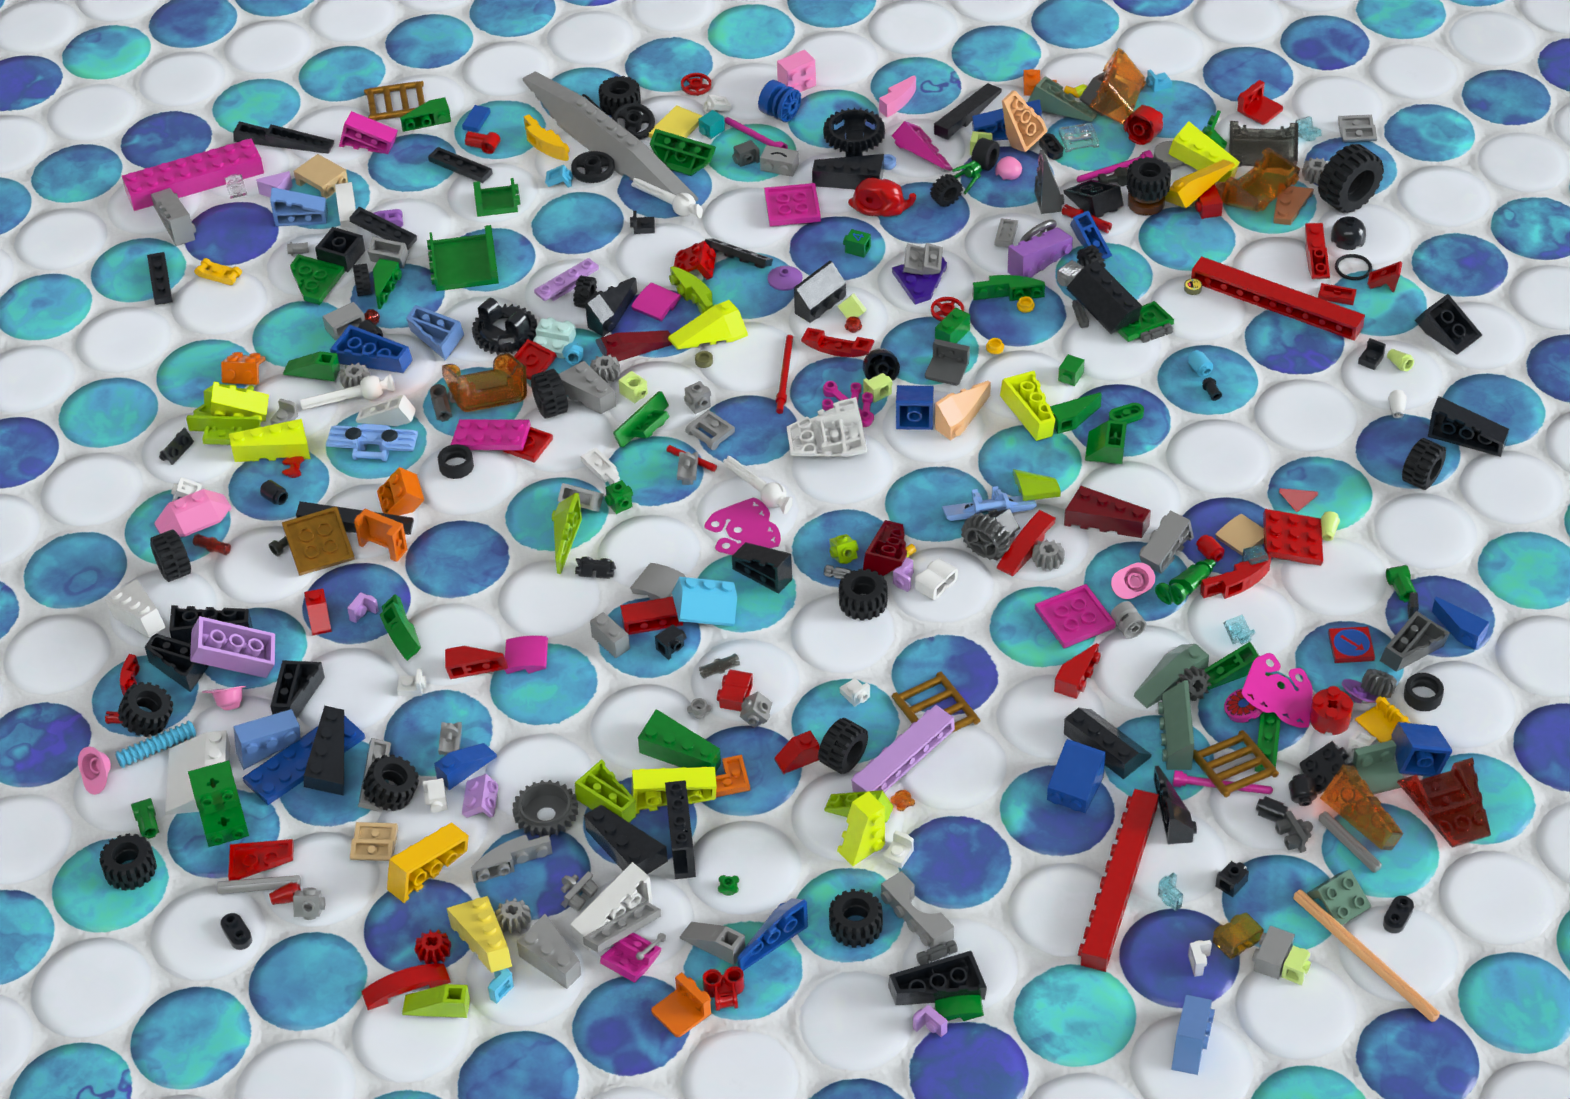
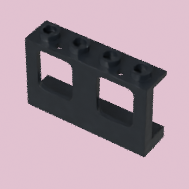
M686 780L665 782L675 879L696 877Z

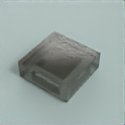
M1410 592L1407 604L1408 619L1419 609L1418 593Z

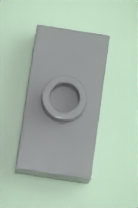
M1001 218L994 245L1008 247L1013 244L1018 220Z

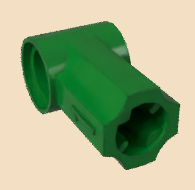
M1407 565L1386 569L1387 582L1389 585H1393L1400 600L1405 603L1410 602L1416 597L1417 592L1410 580L1411 575Z
M148 798L132 803V810L135 820L138 821L141 835L148 839L155 837L159 833V829L155 819L156 813L152 799Z

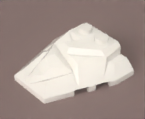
M856 397L838 401L833 404V408L825 412L823 409L817 411L818 415L811 419L805 417L787 426L791 456L849 457L866 453V440Z

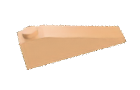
M1011 91L1002 100L1006 135L1012 148L1026 153L1048 132L1044 121L1034 112L1032 107L1026 104V101L1016 91Z
M985 381L973 385L970 390L962 389L958 394L950 393L935 403V429L950 441L960 436L990 397L991 382Z

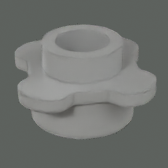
M697 698L691 702V706L687 707V711L694 714L697 719H701L706 712L711 711V706L707 705L704 699Z

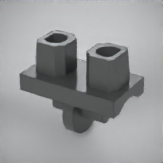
M1291 810L1285 812L1284 818L1276 822L1275 830L1279 835L1289 834V836L1284 838V843L1288 850L1298 848L1300 853L1306 851L1305 843L1312 836L1310 833L1313 829L1312 823L1310 821L1303 822L1302 819L1296 820Z

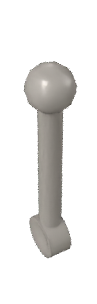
M663 933L658 934L657 939L642 952L636 954V958L642 960L647 952L659 942L666 940V935Z

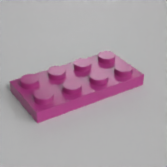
M459 419L451 445H464L470 450H523L531 426L530 420Z

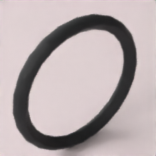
M1346 254L1336 260L1335 270L1345 279L1362 280L1372 272V264L1364 256ZM1353 257L1364 260L1368 264L1369 270L1363 276L1351 277L1343 274L1339 270L1338 265L1341 260Z

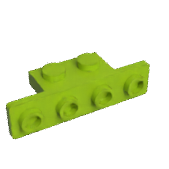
M187 415L186 418L189 431H204L203 444L231 445L230 433L261 427L259 417Z

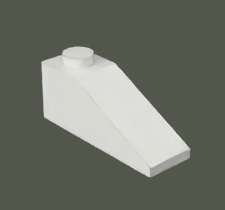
M403 394L360 408L356 422L400 426L408 424L413 420L416 409Z

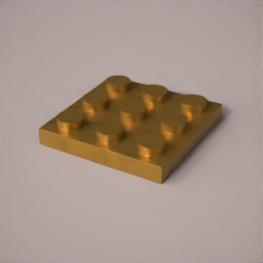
M337 506L282 522V527L299 576L355 560Z

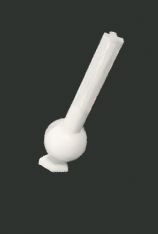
M638 178L633 179L632 187L671 204L674 212L679 216H689L691 213H694L699 219L702 217L703 209L699 204H696L695 199L690 194L680 193L676 196Z
M391 374L383 380L374 375L367 376L361 380L360 385L301 399V407L303 410L358 396H363L368 400H375L382 395L385 389L395 391L394 381Z
M731 456L723 460L727 468L761 492V500L766 506L771 508L781 507L783 514H787L792 507L793 497H787L786 489L782 484L777 482L766 483Z

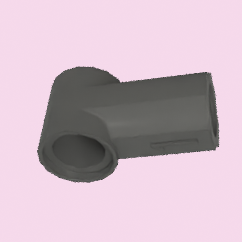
M436 384L430 389L436 419L442 422L448 421L452 417L447 391L445 386Z

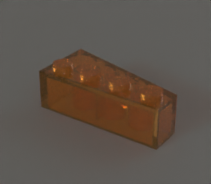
M1342 765L1320 799L1381 850H1392L1404 833L1390 814L1381 806V802L1370 791L1365 780L1361 779L1357 769L1354 766Z

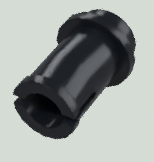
M1211 377L1203 380L1202 387L1204 390H1207L1213 401L1220 399L1222 393L1216 385V380Z

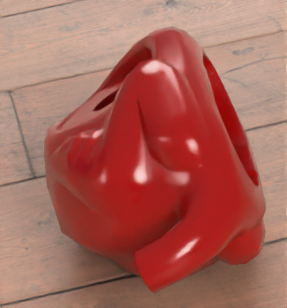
M867 178L856 187L853 197L849 199L848 204L859 213L867 216H898L913 206L916 194L911 193L909 199H904L901 186L888 179Z

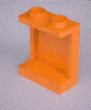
M364 509L356 516L354 524L359 546L364 547L368 541L388 548L390 559L398 562L408 550L403 524L368 509Z

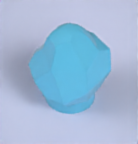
M576 342L564 346L562 353L566 358V362L571 365L579 363L583 359L584 348Z

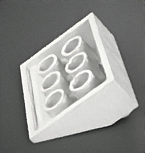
M226 730L205 732L169 748L166 815L199 812L188 771L228 760L230 762V742Z

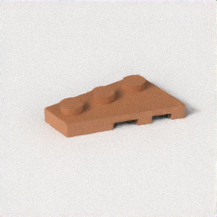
M1279 185L1273 223L1291 225L1298 216L1300 209L1306 205L1308 198L1313 195L1314 189Z

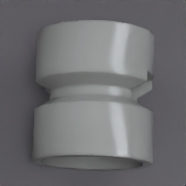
M1129 601L1118 604L1111 612L1112 619L1128 639L1137 637L1146 628L1145 620Z

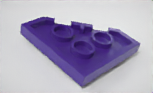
M942 257L941 271L938 274L921 275L903 272L904 264L892 267V273L916 305L931 300L943 272L947 269V262Z

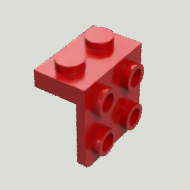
M1258 80L1247 90L1239 94L1237 111L1264 125L1282 112L1283 106L1263 96L1265 82Z
M705 241L695 243L691 247L677 252L674 267L687 272L697 269L708 280L713 277L716 253Z

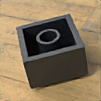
M332 227L315 247L317 260L343 266L345 272H349L365 252L363 235Z

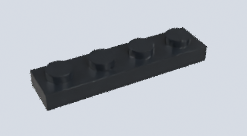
M437 147L428 156L429 162L481 183H484L493 174L492 168L440 147Z
M358 207L349 217L351 223L383 239L405 243L407 250L417 241V235L361 207Z
M714 238L705 239V242L716 253L721 251L724 252V256L740 258L739 261L753 262L755 263L754 266L759 268L772 266V258Z
M165 252L147 255L155 305L173 302Z

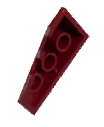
M668 330L621 332L596 339V344L604 356L610 354L611 357H616L618 362L673 345L668 340V337L671 335Z
M887 520L883 522L865 552L863 570L871 569V572L876 571L878 575L884 576L902 566L907 557L903 524Z

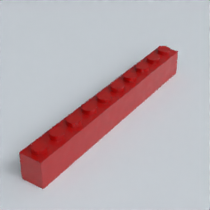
M1202 256L1192 268L1191 279L1200 280L1202 286L1353 341H1355L1363 329L1365 314Z
M1134 789L1133 795L1128 796L1126 803L1128 810L1123 812L1121 818L1123 826L1117 829L1115 840L1118 841L1111 848L1110 856L1113 857L1112 860H1108L1106 863V877L1102 876L1100 889L1102 891L1096 894L1094 902L1096 909L1091 910L1089 922H1091L1090 927L1086 926L1083 937L1086 940L1079 947L1078 956H1081V966L1106 972L1158 808L1159 794Z

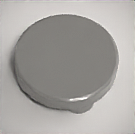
M1172 141L1159 143L1154 149V158L1166 162L1171 170L1174 167L1185 164L1168 154Z

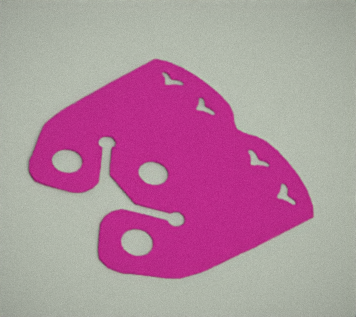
M754 497L714 512L704 525L707 530L720 532L726 524V519L731 520L726 527V531L729 537L741 540V543L728 538H721L715 546L718 552L733 555L745 542L774 548L778 547L781 541L778 527L769 521L770 512L762 501ZM714 521H718L719 526L713 527L711 523ZM741 527L742 531L740 533L734 532V528ZM729 543L730 547L728 549H724L722 547V544Z
M1266 653L1257 657L1252 663L1241 692L1243 697L1263 712L1276 713L1283 722L1300 728L1309 727L1313 689L1306 672L1301 668L1289 671V677L1299 689L1296 691L1288 678L1280 674L1265 675L1266 672L1279 671L1281 668L1274 654ZM1267 659L1273 661V667H1269L1266 664ZM1296 674H1300L1303 677L1302 682L1296 680ZM1279 681L1284 683V689H1280L1277 686ZM1300 718L1304 723H1302L1301 721L1297 722L1296 720Z

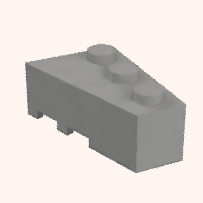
M585 361L559 373L569 399L581 401L584 406L600 414L616 407L615 390Z
M1171 510L1167 516L1164 515L1158 529L1152 532L1148 544L1144 545L1140 550L1141 563L1149 565L1152 570L1162 574L1175 559L1173 557L1177 551L1182 552L1184 549L1183 544L1187 540L1191 541L1194 538L1190 520Z

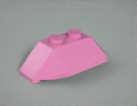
M202 489L168 503L154 524L159 534L173 529L178 533L179 537H186L220 523L232 508L223 494Z

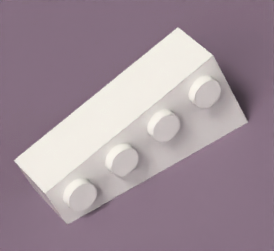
M137 579L120 590L113 591L110 596L105 598L115 619L149 638L166 628L156 606Z
M632 862L571 923L572 937L588 951H591L592 949L583 944L584 936L645 901L652 902L650 876Z

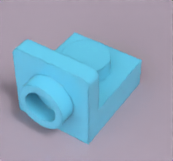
M1151 69L1148 70L1146 84L1154 92L1172 87V81L1165 72L1155 75Z
M561 165L546 172L545 183L550 187L564 182L569 188L572 186L573 174L565 165Z
M507 968L494 972L495 979L488 986L490 1000L496 1004L514 987L513 975Z

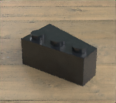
M745 542L732 555L733 570L778 594L792 581L791 553Z

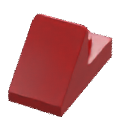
M1399 261L1370 272L1367 285L1372 289L1387 284L1392 292H1394L1400 277L1402 262Z

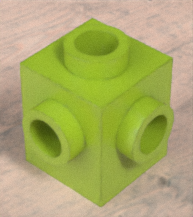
M844 534L829 539L830 555L840 564H848L858 558L856 552L859 550L858 544L849 535Z

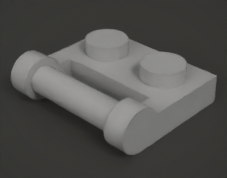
M707 410L688 424L685 432L689 435H694L706 443L708 448L715 450L721 442L735 433V427L710 410ZM698 428H702L714 437L711 439L710 437L699 431Z

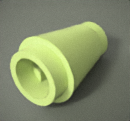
M1391 349L1387 354V358L1401 371H1409L1414 365V359L1409 354L1395 349Z
M1328 511L1321 517L1322 539L1325 541L1333 540L1340 523L1337 513Z

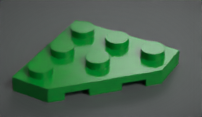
M299 254L290 264L291 272L304 301L318 305L322 303L345 272L343 266Z

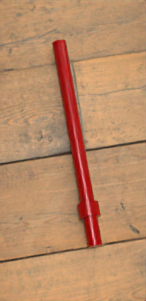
M792 335L786 336L779 392L776 395V412L778 414L783 413L784 404L787 401L786 388L793 344Z

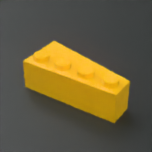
M451 822L433 834L424 837L416 844L409 846L399 854L392 856L389 859L387 890L405 903L410 899L408 895L411 892L421 890L423 882L429 877L434 879L439 875L444 865L448 867L467 851L469 835Z

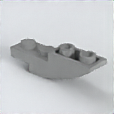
M523 835L492 849L471 867L474 883L484 882L498 876H505L515 872L514 865L522 864L529 860L553 854L549 835L529 841L527 835Z

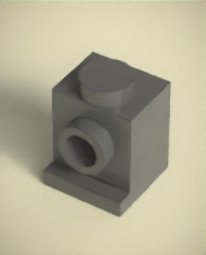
M752 140L733 147V160L740 167L752 162H760L759 148Z

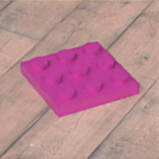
M815 183L764 188L769 226L821 222Z
M1087 584L1035 604L1036 612L1063 648L1112 630L1116 626V622Z

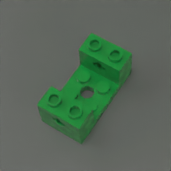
M229 760L188 771L208 847L248 837L249 833Z

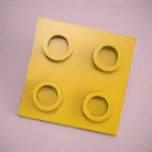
M1379 696L1375 700L1377 705L1355 718V721L1382 743L1392 740L1391 734L1398 722H1410L1408 717L1400 713L1398 708L1395 709L1394 705H1390L1385 697Z

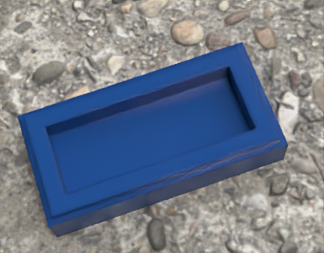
M474 105L462 124L463 130L478 133L491 113L490 108Z

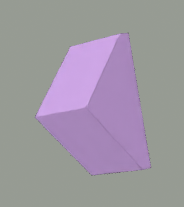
M289 171L256 179L259 194L271 197L272 187L290 190L292 187Z

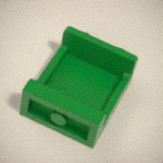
M510 178V186L481 189L480 181L473 182L477 217L518 212L517 205L521 204L520 196L516 195L519 194L518 184H514V178Z

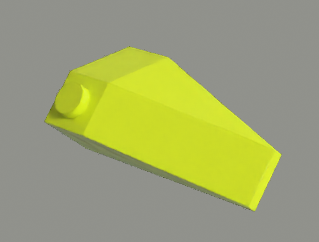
M730 300L712 306L671 334L668 340L678 350L698 347L702 343L714 345L716 341L726 340V343L733 342L748 336L739 309Z

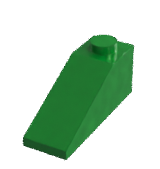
M1251 642L1246 643L1204 669L1205 673L1210 676L1208 682L1211 683V686L1207 687L1209 690L1248 676L1252 663L1260 656Z

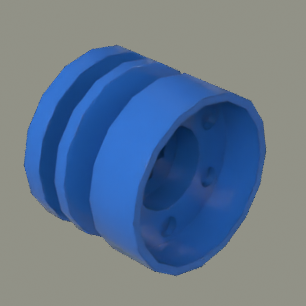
M771 80L763 87L760 93L758 108L767 115L774 116V118L780 121L788 122L798 112L801 103V93L799 90L786 86L777 80Z

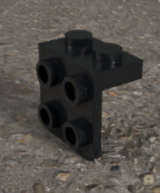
M1333 741L1300 762L1303 773L1308 774L1309 777L1315 780L1317 794H1321L1343 778H1346L1352 785L1360 781L1356 775L1358 773L1357 768L1352 762L1349 763L1347 760L1350 757L1344 747L1339 748Z

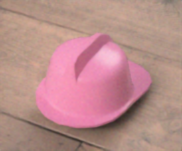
M1145 563L1131 564L1113 575L1111 579L1112 590L1122 599L1135 598L1153 587L1155 574L1152 568Z
M246 686L229 689H211L202 692L212 693L218 707L224 710H232L240 707L242 688Z
M94 747L83 748L78 756V766L84 786L90 794H99L104 790L107 783V776L111 769L110 759L106 754L99 752Z

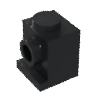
M672 624L655 636L656 650L668 660L671 659V654L679 651L684 646V640L687 638L686 634L682 629H678Z
M1231 861L1221 872L1217 873L1215 887L1234 897L1248 882L1249 871H1247V867L1241 862L1236 864Z

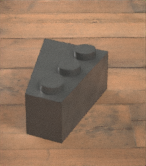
M1416 611L1386 646L1380 661L1397 672L1443 647L1450 632Z

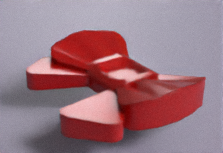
M295 456L283 460V465L291 466L283 470L282 474L291 478L301 476L299 467L304 458L302 456Z

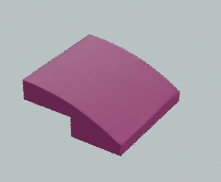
M650 283L638 295L631 307L637 312L662 322L668 311H673L681 295Z
M533 635L506 639L505 659L508 669H504V671L510 674L525 669L529 674L546 669L547 636Z
M632 933L614 943V946L601 956L600 964L635 983L656 960L661 952V948L656 945L644 955L642 960H638L636 954L646 949L651 942Z

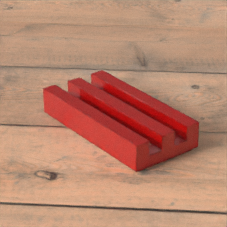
M1321 283L1318 298L1353 306L1357 289Z

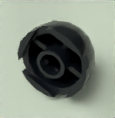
M1346 216L1334 223L1331 230L1332 243L1334 241L1338 248L1355 250L1356 246L1361 245L1362 247L1364 245L1366 227L1361 220Z
M887 349L872 350L863 361V371L868 380L884 373L894 381L899 374L900 364L897 357Z

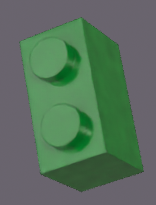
M955 307L935 327V339L958 343L970 330V314Z

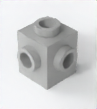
M698 381L685 388L684 401L697 414L711 407V391L701 381Z
M756 692L745 698L741 705L740 717L754 728L764 724L770 718L769 713L773 702L760 692Z
M304 888L303 891H295L293 896L294 917H303L306 920H313L319 917L322 910H325V897H321V891H316V888Z

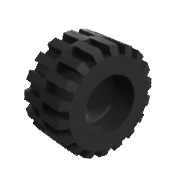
M614 76L604 80L603 84L599 86L600 108L612 117L615 110L624 104H641L639 84L636 83V80L625 76Z
M1154 157L1134 160L1129 165L1126 187L1129 194H1132L1134 198L1137 197L1139 200L1145 201L1162 199L1170 190L1171 168L1163 160H1158Z
M550 369L532 375L531 388L540 414L546 419L566 413L568 410L567 395L557 371Z
M1421 438L1413 446L1406 458L1402 471V480L1422 490L1428 489L1441 472L1446 458V448L1426 438Z
M172 529L150 538L152 553L166 581L170 582L191 574V564L186 549L175 530Z
M858 569V571H850V574H845L844 578H841L839 584V606H841V610L845 612L846 616H852V619L855 620L857 618L863 621L864 619L871 620L872 617L877 618L880 616V613H883L885 608H887V582L882 575H878V572H871V569Z
M139 682L138 685L133 684L131 688H128L118 709L119 721H123L122 726L124 728L127 727L130 733L132 731L135 732L137 736L142 734L144 737H148L149 734L155 736L157 732L161 733L166 727L173 711V701H170L171 696L166 694L167 691L164 688L160 689L159 685L156 684L154 686L150 682H147V684ZM140 707H146L152 712H146Z
M847 718L838 719L828 729L822 739L818 752L819 761L840 774H846L856 766L863 756L868 743V731Z
M390 754L389 757L382 755L381 758H376L371 763L363 780L362 786L365 790V797H369L368 801L370 803L374 802L376 807H383V810L391 809V811H396L397 808L399 810L403 809L404 805L407 806L411 801L419 784L418 772H415L416 768L410 766V762L408 760L404 761L403 757L400 756L397 758L395 755ZM385 780H390L394 782L397 786L391 785L387 783Z
M130 833L125 834V836L119 835L116 839L112 838L109 840V844L103 846L104 850L100 852V864L105 879L115 889L121 887V890L125 891L127 888L134 890L137 886H144L143 883H148L151 880L150 877L154 876V870L157 868L151 844L149 841H146L145 837H139L138 834L131 836ZM128 860H134L128 864H122Z
M851 889V892L843 891L842 895L838 894L835 900H832L829 907V927L832 936L836 937L837 942H843L844 946L852 945V948H857V945L865 947L866 943L872 944L874 939L879 938V933L882 932L883 910L876 896L873 897L871 892L864 893L862 889L859 891ZM851 916L864 917V919L859 921H852L847 918Z

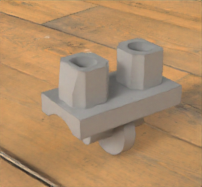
M679 452L677 480H682L683 485H693V480H696L698 452L692 454L690 452Z
M441 722L439 755L445 756L450 752L460 750L462 722L455 724Z
M588 871L578 883L576 881L579 877L576 874L572 877L565 875L561 881L564 886L561 888V891L566 893L569 890L564 896L565 900L561 903L564 908L569 905L576 911H579L586 902L579 894L583 891L591 898L597 892L599 887L591 880L593 877L591 872Z

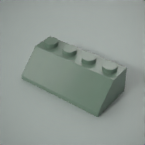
M1184 680L1162 694V702H1158V714H1162V717L1159 718V729L1163 730V733H1161V746H1165V749H1162V761L1166 762L1167 770L1192 769L1194 735L1188 680Z

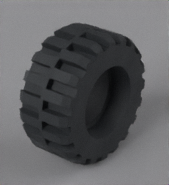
M1351 144L1350 146H1345L1329 159L1328 164H1325L1324 170L1320 174V180H1318L1320 197L1342 213L1354 212L1355 209H1360L1363 204L1369 202V199L1374 196L1376 189L1378 190L1379 183L1383 179L1382 174L1384 173L1382 160L1363 145Z

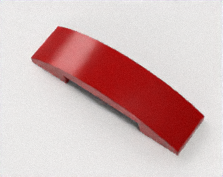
M807 328L801 338V342L815 350L840 357L867 355L874 344L873 339L857 337L855 341L825 336L824 330Z
M424 964L389 974L370 984L361 992L367 1010L389 1004L388 998L429 985V988L451 983L444 964Z

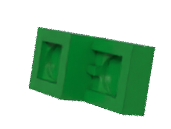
M980 995L953 996L935 1001L936 1011L947 1021L960 1017L963 1021L984 1016Z

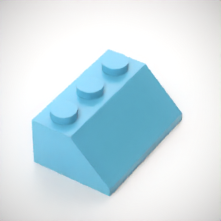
M688 577L678 578L672 595L679 621L734 626L737 606V593L734 582Z

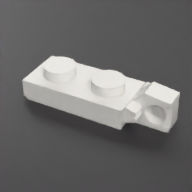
M597 448L580 456L581 461L601 481H608L610 485L620 481L617 467Z

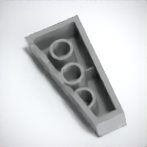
M171 188L152 193L151 197L154 208L175 246L194 241L196 228L194 223H191L190 214L180 202L177 194Z

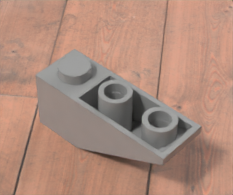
M691 922L680 936V939L732 965L736 964L738 961L737 957L745 948V935L727 926Z

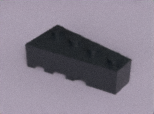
M884 154L816 159L812 168V183H815L816 187L855 190L867 178H883Z
M1438 396L1432 410L1428 437L1501 457L1507 442L1509 428Z
M171 605L169 628L171 638L191 644L192 628L199 616L253 628L249 609L223 608L222 610H216L214 607H206L205 610L196 609L195 606H187L186 609H182L178 605Z
M324 705L304 773V787L344 796L343 709Z
M600 805L584 815L586 831L623 871L633 862L646 874H649L668 862L665 845L604 806Z
M972 951L890 974L888 988L895 1005L935 1003L939 999L961 995H980L982 1000H985L987 990Z

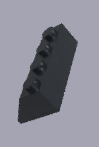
M1098 261L1083 267L1067 286V290L1110 334L1139 320L1142 305Z
M1078 707L1064 719V735L1072 741L1106 752L1105 766L1123 780L1151 758L1152 754L1092 709Z

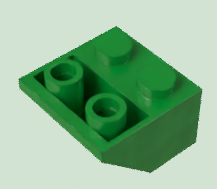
M1108 420L1089 431L1085 461L1122 464L1127 422Z

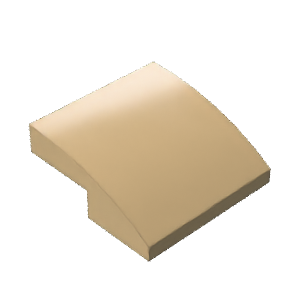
M1243 514L1230 520L1215 534L1216 539L1245 558L1256 547L1260 548L1264 544V528Z
M356 822L354 839H352L350 860L389 861L395 850L398 832L397 823Z

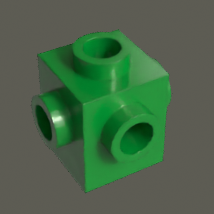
M622 480L605 487V501L615 514L632 507V489L630 486H626Z

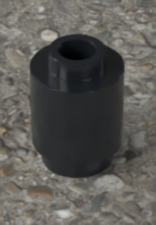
M365 320L358 326L360 329L383 337L382 330L370 320Z
M273 480L264 482L260 487L261 496L273 504L282 505L288 498L286 489Z
M1265 796L1264 799H1259L1256 810L1259 811L1258 816L1277 822L1284 818L1288 807L1284 806V803Z

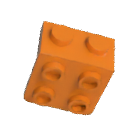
M234 352L232 355L227 356L221 362L222 383L259 384V365L266 360L265 356H261L260 353L243 355L242 352Z
M682 972L675 977L676 990L651 1009L652 1014L675 1037L683 1036L711 1015V998L708 993L701 991L695 981L690 977L687 978Z

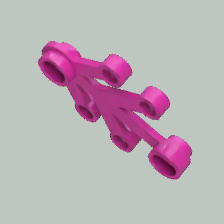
M827 381L824 384L823 394L826 397H836L839 401L848 399L838 390V386L834 381ZM854 382L851 384V398L856 397L858 403L862 386L860 383ZM865 392L862 394L863 409L859 408L863 427H869L874 421V414L870 412L873 394ZM824 399L822 401V409L827 411L833 408V401L831 399Z

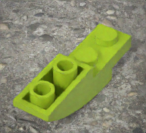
M674 266L670 267L671 275H669V280L672 285L676 286L678 294L682 295L686 301L692 300L693 304L696 303L701 314L713 306L712 291L700 279L685 270Z

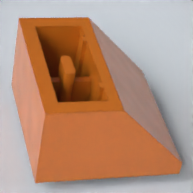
M401 467L392 473L390 478L377 490L384 514L399 516L412 513L424 501L417 474Z

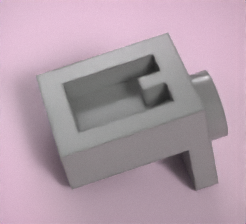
M279 399V409L270 422L273 425L295 420L298 417L296 404L292 401Z

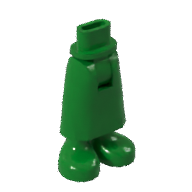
M1212 559L1198 561L1195 565L1192 564L1178 576L1172 578L1169 585L1159 583L1155 587L1157 597L1168 605H1171L1173 602L1176 605L1181 604L1186 599V596L1191 594L1201 584V580L1206 579L1211 574L1213 567L1216 565L1215 561Z

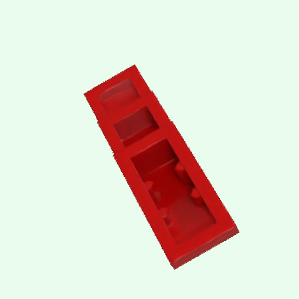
M1039 510L1012 542L1009 550L1005 552L998 563L997 569L1014 576L1032 557L1034 546L1039 541L1042 542L1044 540L1045 533L1055 524L1056 517Z

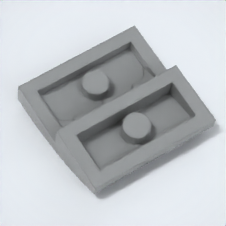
M1372 115L1338 116L1339 131L1343 142L1377 141L1376 127L1373 124Z
M907 243L903 272L921 275L940 273L943 247L926 243L925 247H920Z
M650 563L630 589L633 594L648 595L650 600L670 597L678 578L685 577V575L668 566Z

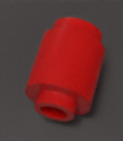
M1203 535L1198 539L1196 545L1206 559L1218 562L1223 558L1224 548L1212 536Z

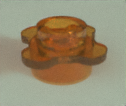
M906 790L897 791L895 796H892L890 799L891 803L897 806L898 811H904L907 807L915 805V800L911 798V794Z

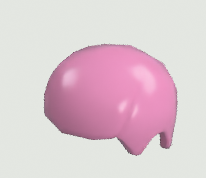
M1011 156L1001 158L995 168L996 176L999 174L1003 180L1017 179L1022 172L1021 163Z

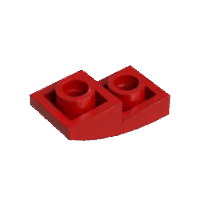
M129 654L121 669L120 687L123 696L126 690L131 688L133 684L137 685L135 676L138 674L140 666L136 655Z

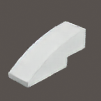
M352 182L335 184L341 228L357 226L351 223L349 218L356 210Z

